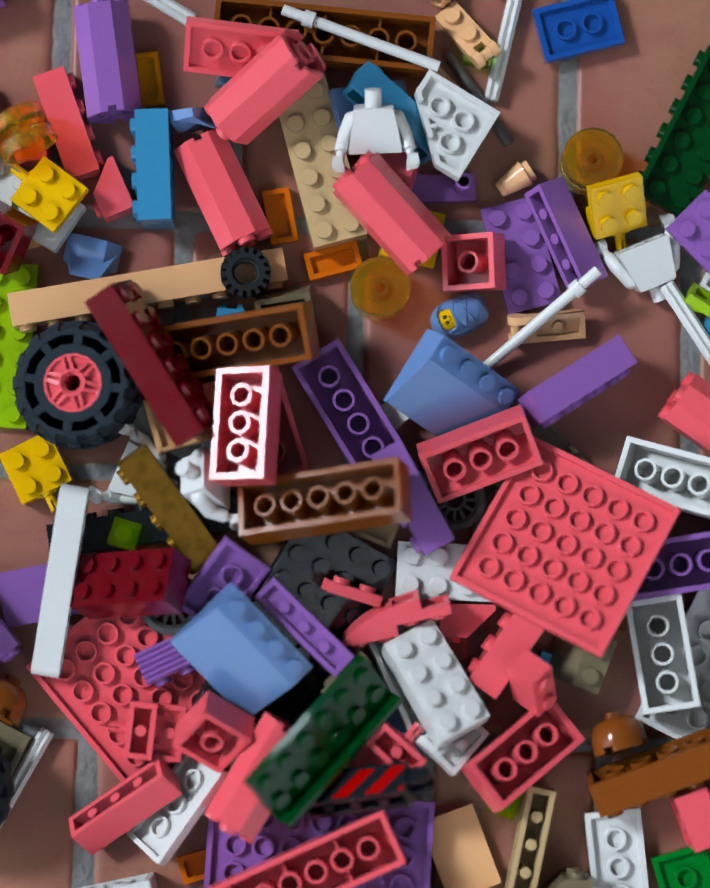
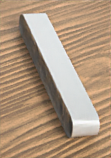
M63 483L60 487L31 666V674L53 678H60L72 611L70 604L79 566L89 504L90 488Z

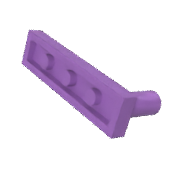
M463 173L458 182L445 174L417 175L412 192L423 204L476 202L475 173Z
M275 577L254 597L334 677L356 657Z

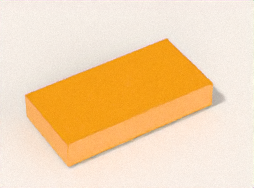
M159 52L136 53L143 109L166 106Z

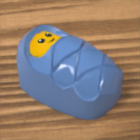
M468 293L444 301L434 308L430 316V324L433 331L454 340L484 325L488 319L489 312L480 294Z

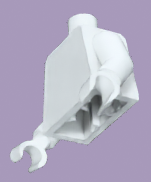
M381 88L365 89V104H355L353 111L344 115L336 139L334 150L336 156H333L332 169L335 172H346L344 157L348 150L349 155L366 154L369 150L373 154L376 152L378 154L402 153L403 149L407 154L406 170L419 167L418 152L415 153L416 145L406 117L402 111L394 110L393 103H382Z
M671 213L659 215V221L664 229L675 219ZM666 230L664 234H658L614 253L608 251L604 238L594 243L600 258H603L604 264L627 289H634L637 292L649 290L653 303L666 299L660 288L664 283L676 278V271L680 267V244Z
M131 423L124 424L125 426L118 433L129 436L130 441H128L122 458L145 443L164 470L167 471L170 463L166 461V453L158 455L151 437L138 429H134L135 427ZM117 467L108 490L105 492L96 487L89 486V500L94 504H102V501L110 504L139 505L133 496L136 493L131 483L126 486L116 473L120 470L119 467ZM171 478L175 485L178 487L179 481Z
M212 448L194 450L190 456L180 460L175 468L176 473L181 476L182 496L192 503L205 518L225 523V521L230 522L229 527L231 529H239L238 513L232 514L228 512L230 509V486L224 487L210 480Z

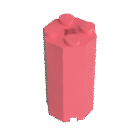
M285 28L220 88L204 106L206 113L212 118L217 127L216 132L221 139L225 141L230 139L234 143L248 145L324 76L322 72L326 67L315 46L311 43L306 46L301 41L304 36L300 32Z
M215 129L200 134L201 139L194 141L192 138L185 141L173 152L222 256L226 257L232 250H238L240 247H245V249H249V247L255 248L257 246L255 241H262L272 236L273 232L229 140L221 139Z
M369 150L352 167L354 172L348 169L332 185L335 189L332 193L408 276L417 269L420 263H424L442 247L452 235L377 152L373 155Z
M689 371L681 381V386L678 390L674 389L665 401L666 404L657 416L665 424L710 455V383Z
M268 710L265 711L254 729L252 741L241 751L204 813L209 819L217 823L221 822L219 825L221 830L232 836L237 832L240 838L250 844L254 843L271 813L243 781L293 727L287 720Z

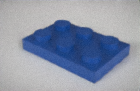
M568 0L532 9L531 13L545 64L621 46L625 43L614 0Z

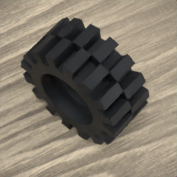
M240 247L239 250H232L224 258V262L221 265V282L225 286V290L233 294V297H240L242 300H247V298L253 299L257 295H261L265 288L268 287L271 267L269 266L268 259L262 255L261 251L258 250L257 252L252 247H249V249ZM242 263L253 265L257 272L255 280L248 284L239 282L235 277V269L238 265Z

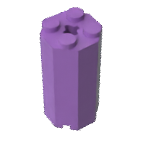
M91 0V3L75 5L73 12L87 118L90 123L113 124L115 123L114 119L121 118L122 122H128L130 118H135L134 109H143L129 0Z

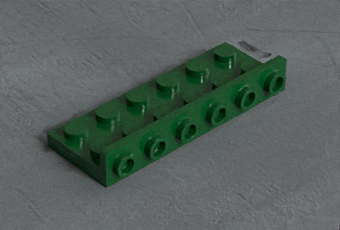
M708 45L705 51L699 50L692 64L696 66L693 75L687 74L680 89L684 90L681 99H674L668 113L672 114L668 124L663 122L656 134V137L660 139L656 148L651 146L643 160L648 163L643 172L638 170L643 177L645 201L676 217L700 195L710 176V45Z
M357 654L243 782L274 818L287 827L292 828L399 707L402 699L390 692L367 659Z

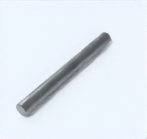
M454 51L448 53L444 58L467 92L489 105ZM497 118L492 129L504 147H507L514 141L499 118Z

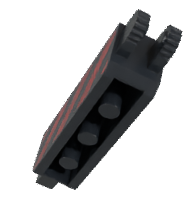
M394 761L384 765L370 764L361 768H344L309 807L306 813L312 819L410 807L415 802V795L432 792L437 784L427 767H410L408 762Z

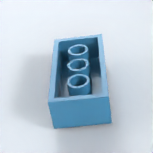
M168 108L134 109L135 118H130V133L135 141V145H131V161L134 162V167L136 168V173H132L131 180L132 189L135 190V195H137V200L132 201L133 217H136V222H139L143 229L176 228L173 125L169 120Z

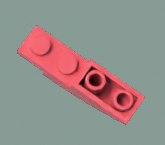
M418 589L382 602L380 608L374 606L356 619L343 632L342 643L345 647L351 646V648L355 649L364 647L368 642H389L399 636V625L401 624L403 626H413L418 624L420 620L429 618L431 620L444 619L448 614H452L449 594L421 600Z

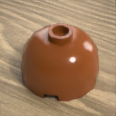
M6 674L5 677L0 676V720L12 726L14 723L15 726H18L27 709V697L24 690L19 687L20 680Z
M620 710L604 714L605 720L597 723L592 730L591 743L595 758L626 752L634 746L640 748L649 744L642 723L631 715H621Z

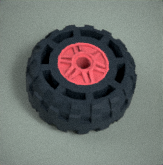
M71 320L47 327L48 329L41 334H36L28 342L29 345L24 353L20 354L16 363L18 365L16 375L13 377V390H15L16 396L15 404L19 413L26 421L27 426L44 440L70 449L96 448L120 437L121 434L118 432L125 426L124 424H133L137 418L136 415L142 405L144 395L98 323ZM80 379V387L75 390V383Z

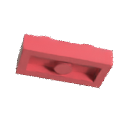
M334 575L333 580L324 577L321 586L323 590L380 608L383 597L375 593L376 588L361 583L359 588L349 585L351 580Z

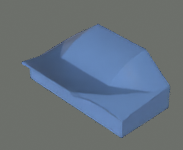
M204 107L169 111L170 123L178 133L197 132L206 126L217 128Z
M70 233L63 261L67 263L71 275L87 279L102 278L109 273L117 274L123 247L106 240Z

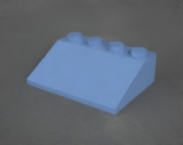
M427 329L383 401L437 437L509 409L520 389L447 336Z
M231 581L169 641L228 702L251 716L291 689L313 668L304 656Z

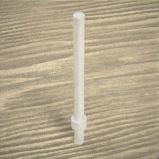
M286 4L283 6L281 15L301 22L302 26L310 29L316 27L436 72L439 69L441 61L318 17L316 12L307 9L302 11Z
M594 266L579 280H573L562 295L483 363L493 369L575 297H581L587 291L586 288L602 275L600 270Z

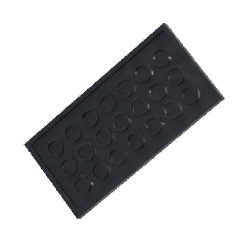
M346 532L285 540L270 567V572L261 582L251 602L304 656L313 668L291 689L253 715L255 717L254 729L267 710L284 718L290 725L294 726L321 696V691L325 688L323 683L332 675L254 598L257 593L275 577L342 643L343 632L356 619L374 606L323 590L321 586L324 577L333 580L334 575L351 580L349 585L359 588L360 583L376 588L375 593L381 596L397 567V561ZM206 680L192 705L194 706L208 690L223 699L225 698Z

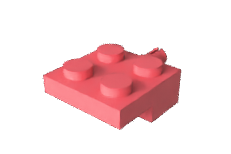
M131 700L126 722L109 720L108 732L124 733L123 758L152 761L159 757L162 761L181 763L182 752L172 746L176 724L187 713L188 706Z
M386 721L348 764L352 768H361L370 764L384 765L394 761L408 762L410 767H421L429 758L417 748L413 741L425 729L420 726L413 733L420 725L415 721L412 727L406 733H403Z

